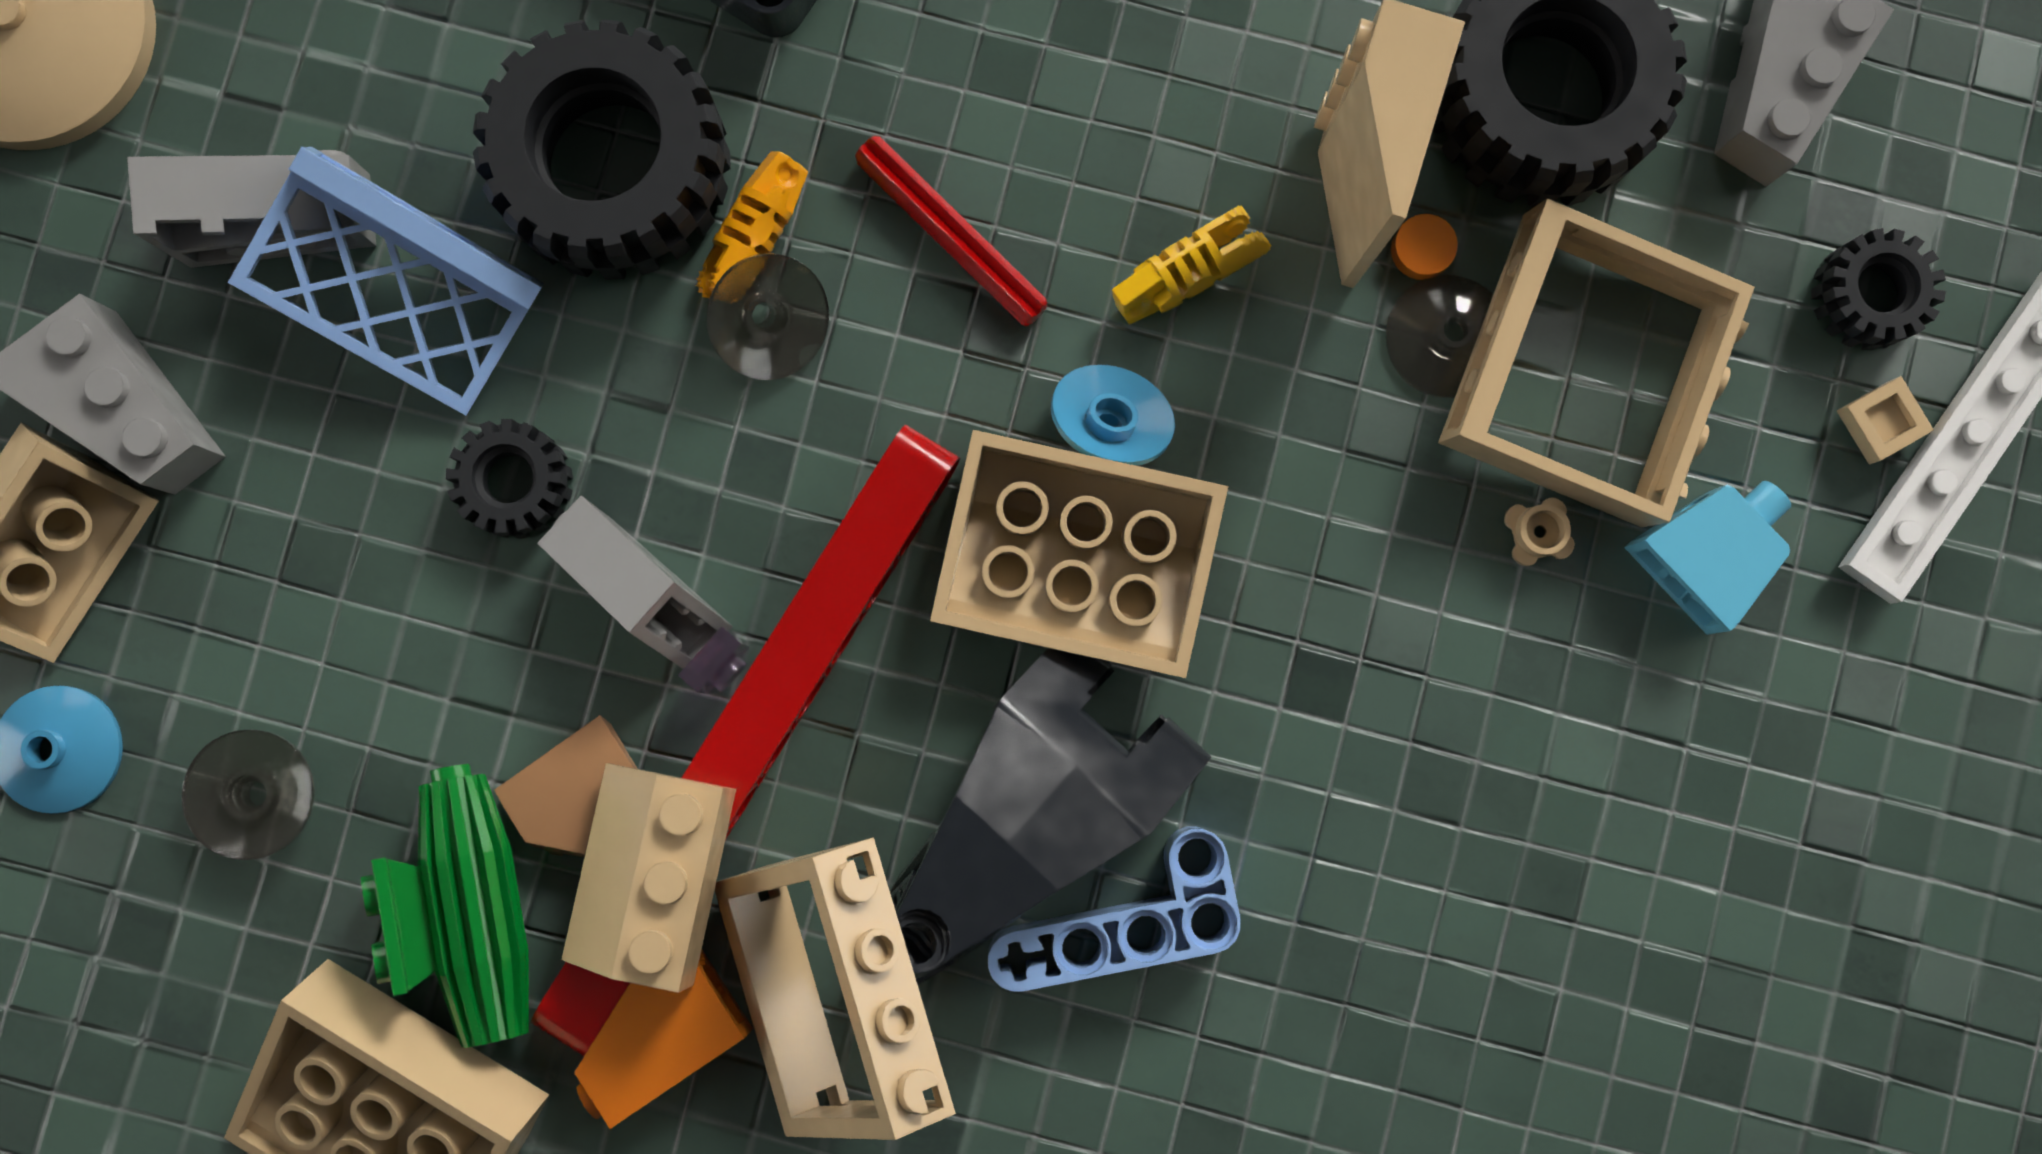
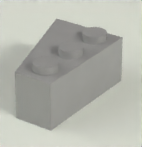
M1754 0L1749 22L1743 27L1740 46H1743L1736 77L1730 83L1714 154L1766 187L1794 167L1803 156L1894 9L1880 0Z
M318 150L371 181L370 174L349 155L336 150ZM296 155L127 157L133 234L191 268L240 262L291 171L288 169ZM299 190L288 210L296 239L332 231L324 203ZM337 211L342 228L359 224ZM281 224L269 245L286 241ZM371 230L345 235L349 249L377 246L376 233ZM335 237L299 245L301 255L339 251ZM289 249L264 253L260 260L290 256Z
M80 293L0 352V390L141 485L176 495L226 457L119 314Z

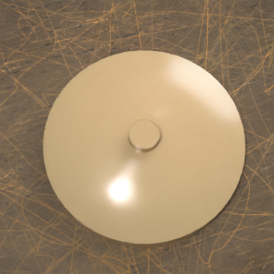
M0 0V147L14 150L50 149L82 139L112 120L132 99L148 71L156 38V16L153 0Z

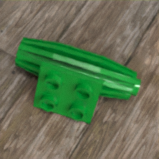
M460 764L431 770L432 782L419 786L418 866L387 859L386 857L371 860L373 875L361 877L367 917L380 915L384 941L371 944L377 983L391 982L393 996L408 993L409 990L435 972L461 1048L480 1046L529 1033V950L512 850L485 774L472 775L470 764Z

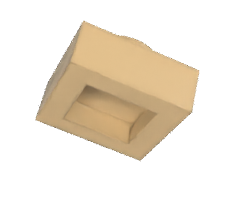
M1902 376L1886 382L1837 410L1868 464L1879 462L1934 431Z

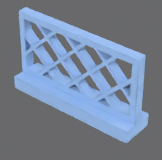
M301 147L288 169L291 171L228 283L466 416L544 283L317 149ZM299 190L324 203L332 231L296 239L288 210ZM337 211L359 224L342 228ZM281 224L286 241L269 245ZM365 230H371L385 239L392 265L356 273L345 235ZM335 237L346 275L310 284L299 245ZM397 246L419 259L401 262ZM288 248L300 286L274 291L250 276L264 253ZM430 264L444 273L451 298L415 307L404 270ZM395 272L406 309L370 317L359 280ZM455 279L475 290L476 293L460 296ZM349 283L360 320L335 325L321 317L313 291ZM303 293L307 309L286 297ZM488 298L512 312L499 334L473 340L462 304ZM454 306L464 342L428 350L418 314ZM409 317L419 353L393 358L381 351L373 325ZM363 327L367 342L347 331ZM493 344L480 365L476 347ZM467 350L474 377L463 396L438 383L431 358ZM422 361L426 376L406 364Z

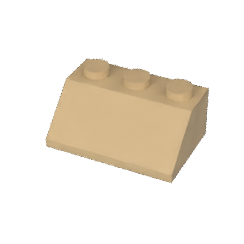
M20 423L0 454V641L54 663L159 501L83 453L23 423Z
M606 763L561 960L610 979L678 993L693 986L736 789Z

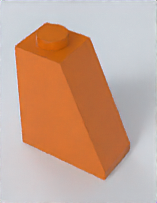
M702 949L694 985L679 993L630 983L575 1070L574 1074L581 1083L577 1086L580 1101L593 1118L599 1119L602 1117L609 1129L743 1040L753 1029Z

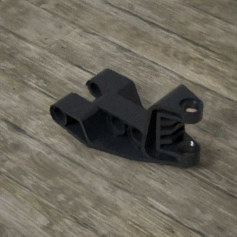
M1048 648L994 706L986 730L937 832L931 833L898 876L890 890L917 985L925 982L978 948L1021 917L1024 912L1151 834L1211 759L1209 753L1169 717L1165 718L1162 714L1127 750L1082 709L1083 706L1114 672L1110 668L1112 664L1108 661Z

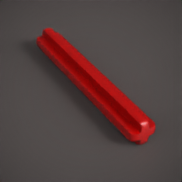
M872 136L858 149L855 154L857 164L1021 325L1027 327L1043 314L1047 307L1046 298L880 136Z

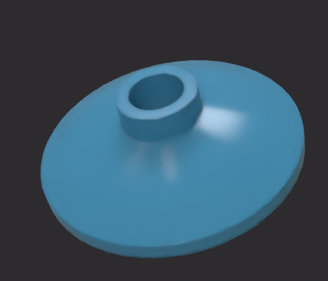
M1111 365L1080 367L1069 372L1059 381L1052 396L1051 415L1053 422L1064 440L1081 454L1139 466L1149 463L1162 455L1172 440L1175 430V419L1169 402L1156 386L1130 370Z
M70 686L43 687L19 698L7 709L0 719V785L14 801L23 807L49 814L75 811L99 798L116 777L123 753L121 730L117 719L109 707L92 693ZM44 738H47L52 744V754L46 761H43L40 755V746Z

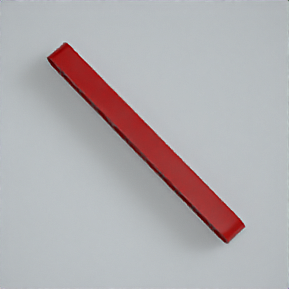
M904 425L887 448L681 777L736 789L726 839L926 520L960 462L959 456L908 425ZM565 962L537 1007L531 1023L585 1056L630 983L610 979Z

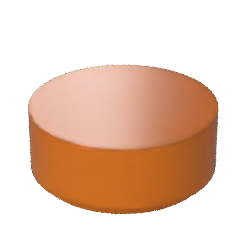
M1433 214L1415 215L1402 224L1392 240L1391 254L1393 261L1404 275L1412 279L1429 280L1442 274L1453 262L1458 249L1457 236L1452 226L1443 218Z

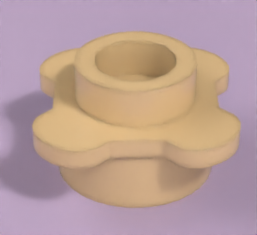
M1548 498L1542 504L1526 508L1523 505L1517 504L1507 510L1504 516V523L1512 530L1515 546L1512 549V557L1518 564L1531 566L1536 563L1538 558L1547 556L1564 559L1573 552L1575 543L1570 536L1571 525L1566 516L1567 508L1562 501L1557 498ZM1536 526H1541L1544 529L1545 534L1542 538L1535 536L1534 529Z

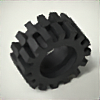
M1881 228L1872 230L1865 235L1861 234L1830 253L1824 259L1826 264L1817 269L1813 278L1822 281V283L1811 289V300H1824V305L1814 310L1817 319L1819 320L1829 315L1833 320V323L1824 330L1831 337L1841 332L1846 333L1841 343L1848 347L1862 343V350H1874L1881 346L1886 348L1926 329L1924 325L1934 321L1940 312L1933 307L1945 300L1946 291L1935 290L1934 286L1945 281L1946 278L1944 269L1935 272L1930 270L1929 264L1939 259L1933 250L1924 255L1918 252V249L1925 241L1915 235L1902 242L1905 231L1894 228L1884 234V230ZM1878 268L1885 272L1893 281L1897 292V302L1891 311L1877 312L1863 300L1858 287V279L1865 269Z
M501 419L500 425H496L491 421L479 424L482 432L477 435L469 430L461 438L467 445L462 451L454 447L449 457L457 461L455 469L446 468V480L454 485V489L448 490L450 500L460 506L457 512L464 519L474 523L473 526L504 538L509 536L519 539L530 537L529 532L535 530L542 533L550 528L547 521L552 517L557 519L565 512V510L559 507L563 499L570 501L573 491L567 487V480L573 479L572 468L565 464L564 460L568 459L563 449L536 427L525 422L519 424L513 419ZM508 456H519L526 459L533 471V484L530 491L517 502H498L491 495L488 488V475L492 466L500 459Z

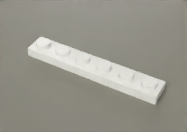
M2042 271L1933 428L1934 431L1930 432L1838 566V568L1889 604L1899 603L1905 599L2042 398Z

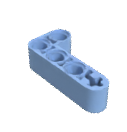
M1186 826L1178 829L1168 838L1164 847V864L1171 895L1014 925L1001 930L993 938L988 951V969L992 979L1004 989L1023 992L1216 954L1228 949L1236 941L1240 932V914L1228 854L1223 842L1214 833L1197 826ZM1191 839H1203L1211 850V860L1208 867L1197 874L1185 873L1178 862V853L1181 847ZM1207 903L1219 905L1224 914V923L1221 930L1211 937L1195 935L1191 927V918L1199 906ZM1141 916L1156 918L1161 925L1159 941L1147 950H1138L1131 947L1127 941L1129 925ZM1076 929L1090 930L1098 937L1096 954L1085 962L1072 961L1062 951L1065 937ZM1052 934L1051 949L1058 966L1057 968L1046 970L1045 956L1027 960L1026 972L1021 974H1014L1011 964H1000L998 959L1008 955V944L1020 942L1023 952L1027 953L1044 950L1039 936Z

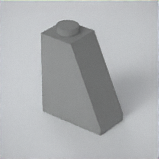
M580 496L567 511L557 518L552 528L537 543L629 633L690 674L733 627L613 519L583 496Z

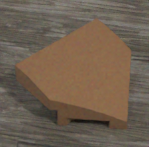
M599 715L494 791L525 843L532 847L542 848L552 855L562 856L567 854L585 857L606 763L638 768L611 723Z

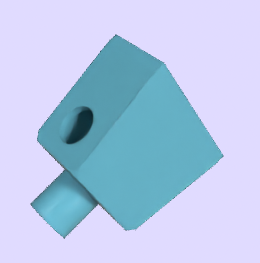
M1768 481L1759 483L1745 498L1734 487L1727 484L1699 496L1673 513L1669 523L1653 526L1630 541L1624 548L1706 635L1731 631L1738 625L1790 554L1788 543L1771 526L1791 508V502L1780 488Z

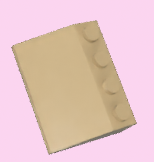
M1383 0L1373 21L1360 19L1352 44H1348L1340 68L1336 69L1329 90L1324 93L1315 119L1314 128L1324 131L1318 149V157L1341 285L1351 288L1355 287L1407 217L1465 21L1396 0Z
M973 430L930 621L1186 678L1229 486Z
M327 959L280 1001L224 1139L248 1154H518L528 1138L549 1094L473 1047L461 1048L459 1039Z

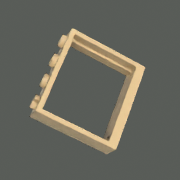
M1547 198L1526 212L1522 217L1438 443L1639 527L1669 523L1677 501L1687 498L1688 485L1684 482L1692 460L1701 453L1708 440L1709 426L1705 423L1713 402L1721 396L1728 384L1730 368L1726 365L1734 344L1741 339L1748 328L1749 323L1743 321L1755 287ZM1556 248L1702 309L1635 494L1487 433Z
M874 837L773 863L716 882L715 894L786 1137L897 1140L956 1114ZM863 856L868 876L860 879L854 859L847 861L848 859ZM810 881L874 1100H849L787 885ZM768 890L770 898L760 902L758 892ZM931 1088L935 1100H925L922 1091ZM826 1089L830 1106H820L816 1093Z

